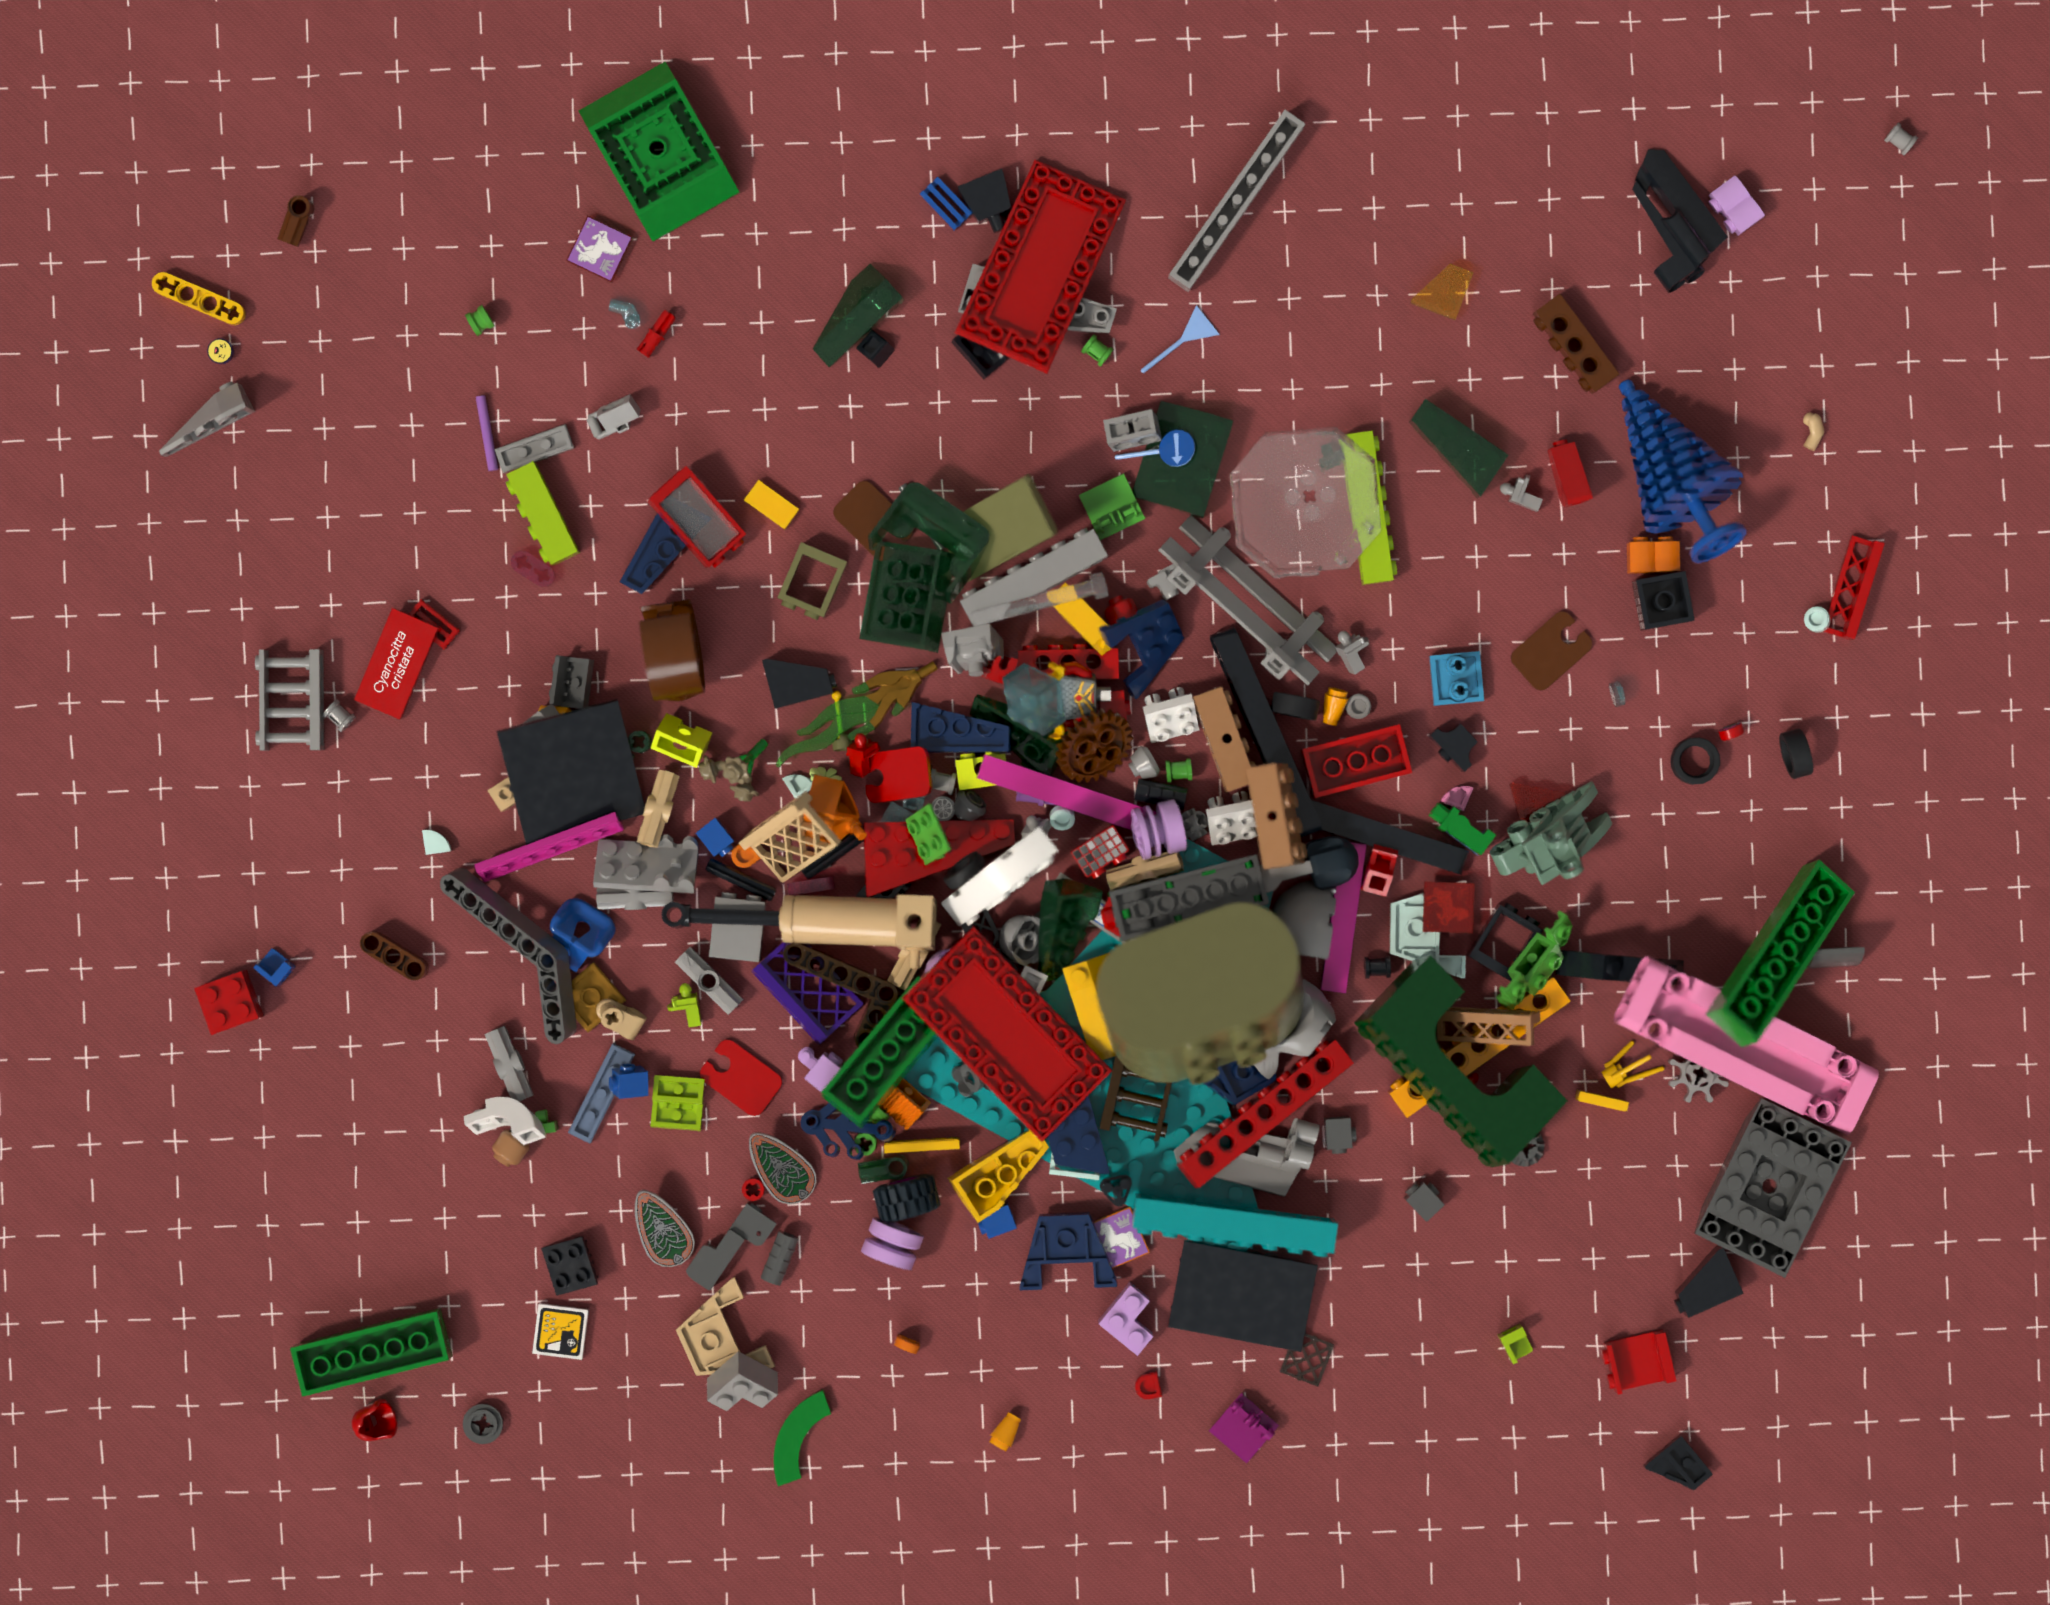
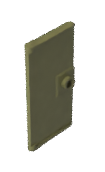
M1029 474L951 519L937 525V530L965 583L1058 533L1036 488L1035 482Z

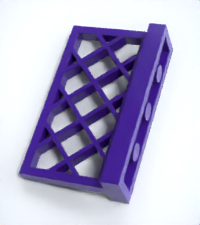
M781 943L751 972L819 1045L863 1005V1002L852 991L836 985V992H822V978L820 977L818 992L804 991L805 976H818L805 973L804 970H802V973L787 972V962L785 959L784 972H774L767 963L774 957L784 958L783 954H778L786 944ZM802 943L809 947H812L809 943ZM787 951V956H788V958H799V956H800V955H788V951ZM819 956L812 958L816 959L820 964L819 969L822 968L824 965L823 958ZM833 971V976H834V978H836V979H841V978ZM777 975H784L783 981ZM787 976H801V991L790 990L786 986ZM839 987H841L846 993H839ZM795 994H800V1000L795 996ZM804 994L818 995V1009H807L803 1004ZM821 995L836 996L835 1010L821 1009ZM839 996H849L856 1005L849 1011L838 1010ZM811 1012H817V1019ZM821 1013H835V1024L828 1030L820 1023ZM838 1013L845 1014L838 1020Z

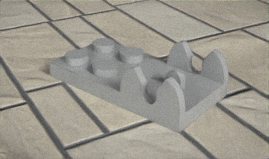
M666 834L661 836L658 847L654 848L642 845L637 841L599 839L593 885L596 888L694 893L699 853L698 842L692 836H687L683 839L682 844H676L673 842V838Z

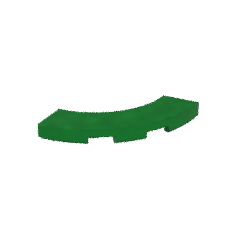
M823 1389L799 1403L786 1418L780 1429L773 1457L774 1473L778 1487L802 1478L799 1467V1452L802 1441L815 1423L832 1413Z

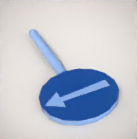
M1174 430L1163 437L1159 449L1115 455V459L1160 454L1161 459L1166 464L1179 467L1191 460L1195 452V443L1189 433L1183 430Z

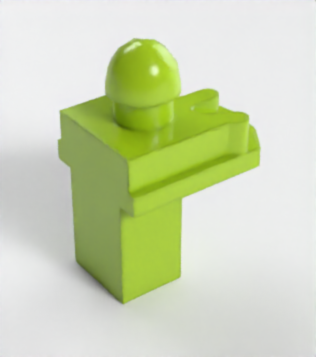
M684 983L679 988L681 995L673 996L671 999L672 1003L667 1005L668 1011L686 1009L688 1026H701L702 1020L697 993L691 994L692 989L690 985Z

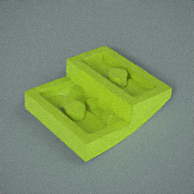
M654 1075L650 1126L653 1128L701 1131L705 1079Z

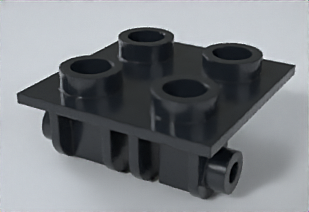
M583 1235L572 1240L541 1248L556 1296L598 1285L597 1278L599 1276L596 1275L594 1266H592L594 1261L590 1260L592 1255L588 1254L587 1239L584 1240Z

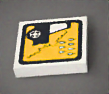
M539 1303L532 1354L582 1360L589 1309Z

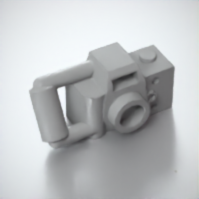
M631 394L589 414L587 422L594 438L600 440L615 432L620 434L630 429L631 421L639 418L641 409ZM598 420L600 421V423H601V424L603 425V427L605 428L604 431H602V429H601V427H600V425H599V423H598Z

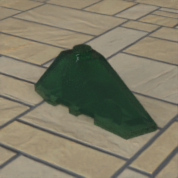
M871 264L851 280L813 347L814 352L829 368L904 302L903 297Z
M977 694L974 698L970 715L976 719L1011 727V751L1022 760L1020 764L1024 768L1052 776L1058 766L1056 762L1058 757L1055 753L1059 751V748L1056 745L1063 742V740L1050 738L1049 735H1052L1055 729H1048L1047 724L1051 722L1058 724V722L1054 719Z
M1070 879L1045 880L1040 902L1038 972L1048 976L1046 981L1057 980L1064 974L1062 967L1069 966L1073 960L1075 947L1079 940H1084L1087 934L1085 932L1090 920H1095L1098 914L1103 894L1101 889Z

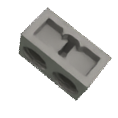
M1152 409L1103 420L1107 444L1113 452L1162 440L1159 420Z

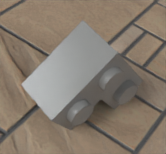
M739 1351L707 1378V1401L725 1411H728L742 1398L763 1408L778 1395V1372Z

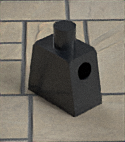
M999 169L958 186L959 194L972 212L977 223L982 224L989 221L993 233L1002 231L1005 225L1003 215L1011 212L1003 170Z

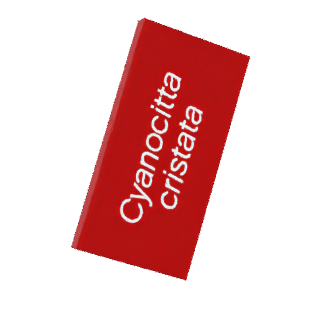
M392 608L354 700L401 720L440 627L399 609Z

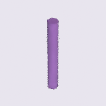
M477 396L475 398L488 471L498 470L486 396Z

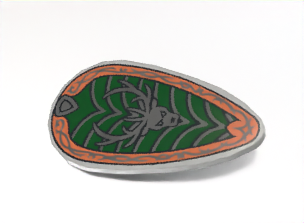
M754 1132L750 1135L749 1150L751 1159L759 1177L771 1196L785 1204H795L807 1199L816 1185V1173L812 1165L800 1153L776 1137L760 1132Z
M640 1190L635 1200V1218L640 1239L647 1256L654 1263L664 1267L682 1264L689 1259L694 1251L695 1240L692 1231L684 1219L663 1198L648 1190Z

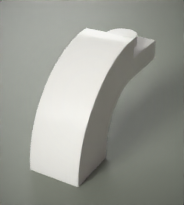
M509 1097L485 1099V1109H478L464 1116L465 1126L476 1135L501 1126H511L512 1135L523 1145L546 1138L541 1121L522 1103Z

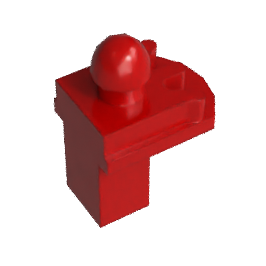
M858 733L855 736L854 742L847 747L846 756H849L850 774L861 778L870 773L869 758L880 751L878 742H871V739H866L863 733Z

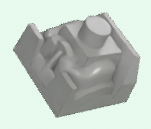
M990 624L941 633L948 664L957 674H961L965 670L969 671V676H981L984 674L983 667H988L989 661L994 660L997 656H1001V660L1004 659L1003 639Z

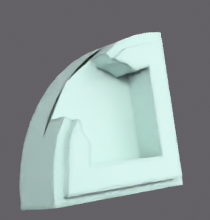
M789 775L782 778L794 798L811 789L812 780L806 776Z
M422 830L426 855L452 851L449 842L441 834L433 830Z

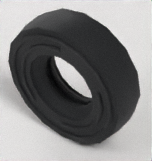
M976 851L968 854L952 866L944 876V882L952 890L963 886L985 865L984 858Z

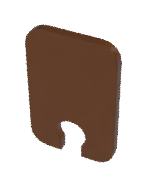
M867 481L859 482L835 506L833 511L836 520L879 561H886L895 553L890 546H886L882 542L884 531L888 529L895 530L904 543L913 534L914 529L911 522Z
M1567 612L1556 613L1511 654L1512 664L1536 690L1547 689L1588 653L1592 647V640L1585 631L1581 632L1577 636V640L1572 644H1567L1561 639V631L1575 622Z

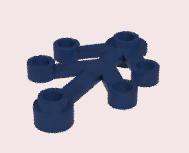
M830 1103L819 1111H807L801 1118V1128L809 1135H816L824 1146V1153L829 1157L838 1156L840 1146L830 1139L824 1129L836 1132L847 1148V1155L853 1160L861 1159L864 1155V1150L855 1143L848 1132L873 1134L884 1142L891 1141L896 1134L895 1126L886 1120H881L877 1124L866 1123L861 1129L843 1114L835 1120L826 1119L837 1110ZM811 1118H815L816 1120L813 1126L809 1125V1121ZM882 1126H886L887 1128L884 1134H880V1128ZM831 1145H834L835 1151L830 1154L828 1149ZM858 1148V1149H859L858 1155L853 1156V1155H852L853 1149Z

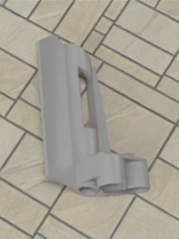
M1294 1118L1287 1138L1271 1134L1264 1135L1249 1147L1246 1153L1239 1155L1213 1177L1285 1197L1300 1169L1308 1170L1311 1165L1314 1145L1320 1126ZM1208 1122L1174 1149L1176 1162L1179 1163L1181 1161L1179 1156L1189 1148H1192L1194 1151L1201 1145L1199 1140L1206 1134L1211 1132L1213 1135L1220 1130L1219 1124ZM1239 1128L1240 1132L1243 1134H1247L1249 1132V1130ZM1206 1151L1200 1155V1161L1203 1165L1207 1166L1211 1162V1156Z

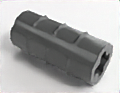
M778 1231L767 1262L764 1265L761 1279L774 1285H781L792 1255L795 1252L799 1240L798 1237L784 1231Z

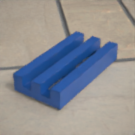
M936 177L920 193V196L954 231L972 215V212L939 177ZM937 185L965 213L963 216L935 189ZM930 192H932L935 195V197L954 215V217L958 220L957 222L954 223L941 210V208L928 196Z

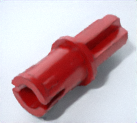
M664 310L653 327L647 329L649 332L636 350L650 358L661 340H665L663 337L676 320V317L669 311Z

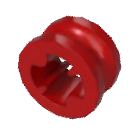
M754 1177L746 1180L742 1186L743 1196L750 1201L759 1200L765 1191L763 1182ZM749 1183L751 1185L757 1183L760 1186L758 1188V1191H760L758 1195L755 1193L752 1195L748 1194L749 1188H747V1185Z

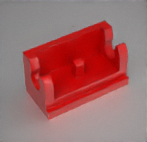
M997 656L992 666L989 664L988 667H983L984 674L980 677L1009 686L1018 659L1004 656V659L1001 660V656Z

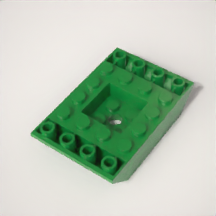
M666 62L659 64L578 110L652 242L740 193ZM652 143H663L664 151L660 155L652 154L650 152Z

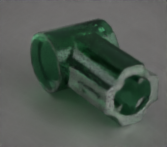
M901 1154L858 1162L861 1184L900 1179L909 1169L908 1159ZM891 1162H901L903 1171L900 1173L894 1172L890 1167Z

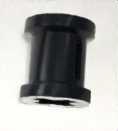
M1365 956V979H1369L1370 976H1386V978H1391L1390 956L1377 959H1369L1368 956Z

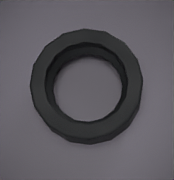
M1274 692L1271 710L1277 714L1316 721L1320 701L1287 693Z
M1798 728L1781 733L1779 736L1781 754L1790 777L1796 779L1811 775L1814 771L1813 758L1803 731Z
M1701 737L1687 738L1679 742L1673 749L1670 757L1671 768L1675 776L1682 782L1691 785L1704 784L1712 780L1717 774L1720 766V754L1716 746L1709 740ZM1691 746L1703 748L1710 757L1708 769L1705 773L1698 776L1687 774L1681 766L1682 753Z

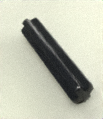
M849 833L836 847L802 869L803 875L807 879H811L863 842L864 839L858 840L854 834Z
M710 859L706 866L707 872L755 895L762 896V898L771 901L775 896L776 889L715 859Z

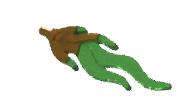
M932 661L917 671L912 669L909 671L883 672L870 678L865 683L852 689L853 694H861L874 688H880L872 694L840 700L828 706L806 728L797 730V735H810L828 721H833L832 724L818 736L789 746L779 757L776 766L779 768L788 758L795 754L826 749L843 732L855 725L866 723L864 726L849 733V740L855 739L858 733L868 734L880 725L895 702L897 703L891 713L892 716L896 717L911 701L915 690L922 683L921 679L938 670L935 663Z

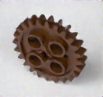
M1100 709L1098 715L1094 710H1091L1090 717L1082 714V721L1078 722L1074 719L1073 723L1075 726L1073 728L1066 727L1068 734L1060 735L1063 742L1056 745L1059 748V751L1055 753L1058 757L1056 762L1063 773L1071 780L1075 778L1080 783L1083 779L1086 783H1089L1091 777L1098 781L1101 774L1106 778L1107 771L1115 772L1114 766L1116 764H1123L1120 759L1129 756L1125 750L1132 748V745L1129 743L1134 739L1130 734L1132 729L1124 717L1118 712L1114 713L1111 709L1107 713Z

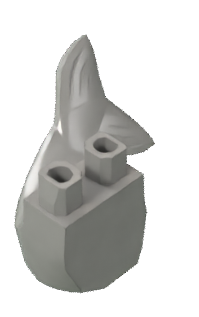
M1305 979L1302 980L1304 1004L1297 1025L1281 1043L1266 1050L1267 1057L1263 1061L1254 1065L1267 1079H1270L1276 1073L1280 1052L1309 1056L1336 1021L1334 1009L1322 991Z

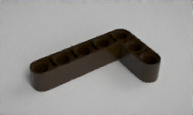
M786 943L783 947V957L790 965L869 998L854 1033V1042L857 1047L861 1045L859 1043V1036L865 1032L871 1033L880 1022L870 1021V1012L878 1009L882 1011L883 1018L896 1002L898 996L896 987L881 977L802 943ZM796 946L800 948L801 955L794 960L788 958V949ZM819 956L824 959V965L817 970L811 968V959ZM839 966L846 968V976L843 979L834 978L833 971ZM862 976L869 978V986L866 989L857 988L856 981ZM885 986L892 988L893 991L892 996L888 999L879 997L880 989Z

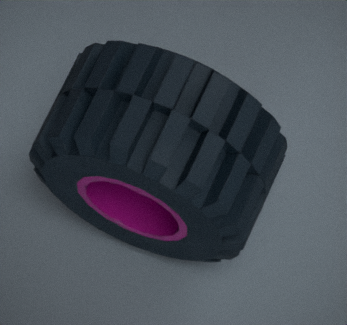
M921 1174L880 1185L873 1190L879 1219L884 1222H893L934 1211L941 1205L934 1175Z

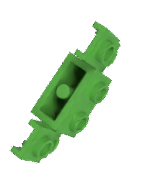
M1558 911L1559 920H1555L1552 929L1545 928L1546 937L1536 933L1507 971L1512 981L1507 988L1501 986L1499 988L1501 995L1498 994L1496 997L1502 1006L1513 1010L1516 1005L1522 1002L1526 992L1535 996L1539 990L1545 987L1553 971L1561 966L1564 956L1560 948L1568 942L1571 928L1573 927L1568 916L1563 912Z

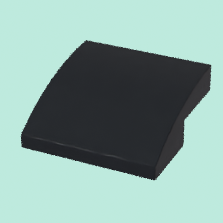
M960 335L956 336L951 342L983 380L1010 358Z

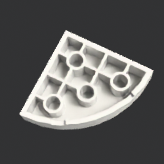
M1038 827L947 897L941 904L958 926L965 922L969 926L980 918L978 913L984 908L987 911L1008 897L1011 892L1027 882L1030 877L1055 860L1052 855L1058 850L1041 828Z

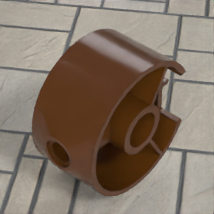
M686 599L640 607L644 620L639 621L641 643L653 700L684 701L697 695L705 694L703 658L691 600Z

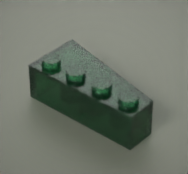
M1427 399L1422 401L1409 421L1411 426L1437 452L1440 458L1455 472L1456 476L1472 491L1477 499L1482 496L1508 457L1507 453Z

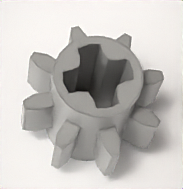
M1192 808L1181 814L1186 838L1190 837L1194 841L1207 834L1204 828L1208 826V821L1203 812L1195 811Z

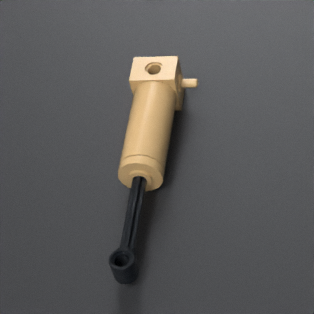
M785 895L780 911L692 908L691 904L669 902L662 909L661 916L665 924L675 929L691 927V923L779 926L780 931H782L783 943L896 946L900 950L910 951L909 967L918 969L920 967V952L935 951L937 900L933 896L897 895V898ZM680 909L681 918L676 922H672L670 920L671 911ZM918 917L922 919L920 927L911 928L913 919Z

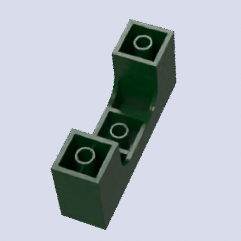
M1431 955L1414 960L1365 1010L1354 1024L1358 1027L1359 1034L1375 1045L1376 1052L1393 1064V1070L1410 1082V1088L1427 1100L1426 1104L1434 1112H1438L1444 1118L1443 1122L1451 1130H1455L1461 1136L1462 1143L1478 1154V1159L1482 1164L1490 1168L1509 1165L1568 1100L1534 1064L1515 1069L1491 1095H1486L1479 1091L1441 1051L1435 1037L1438 1020L1465 991Z

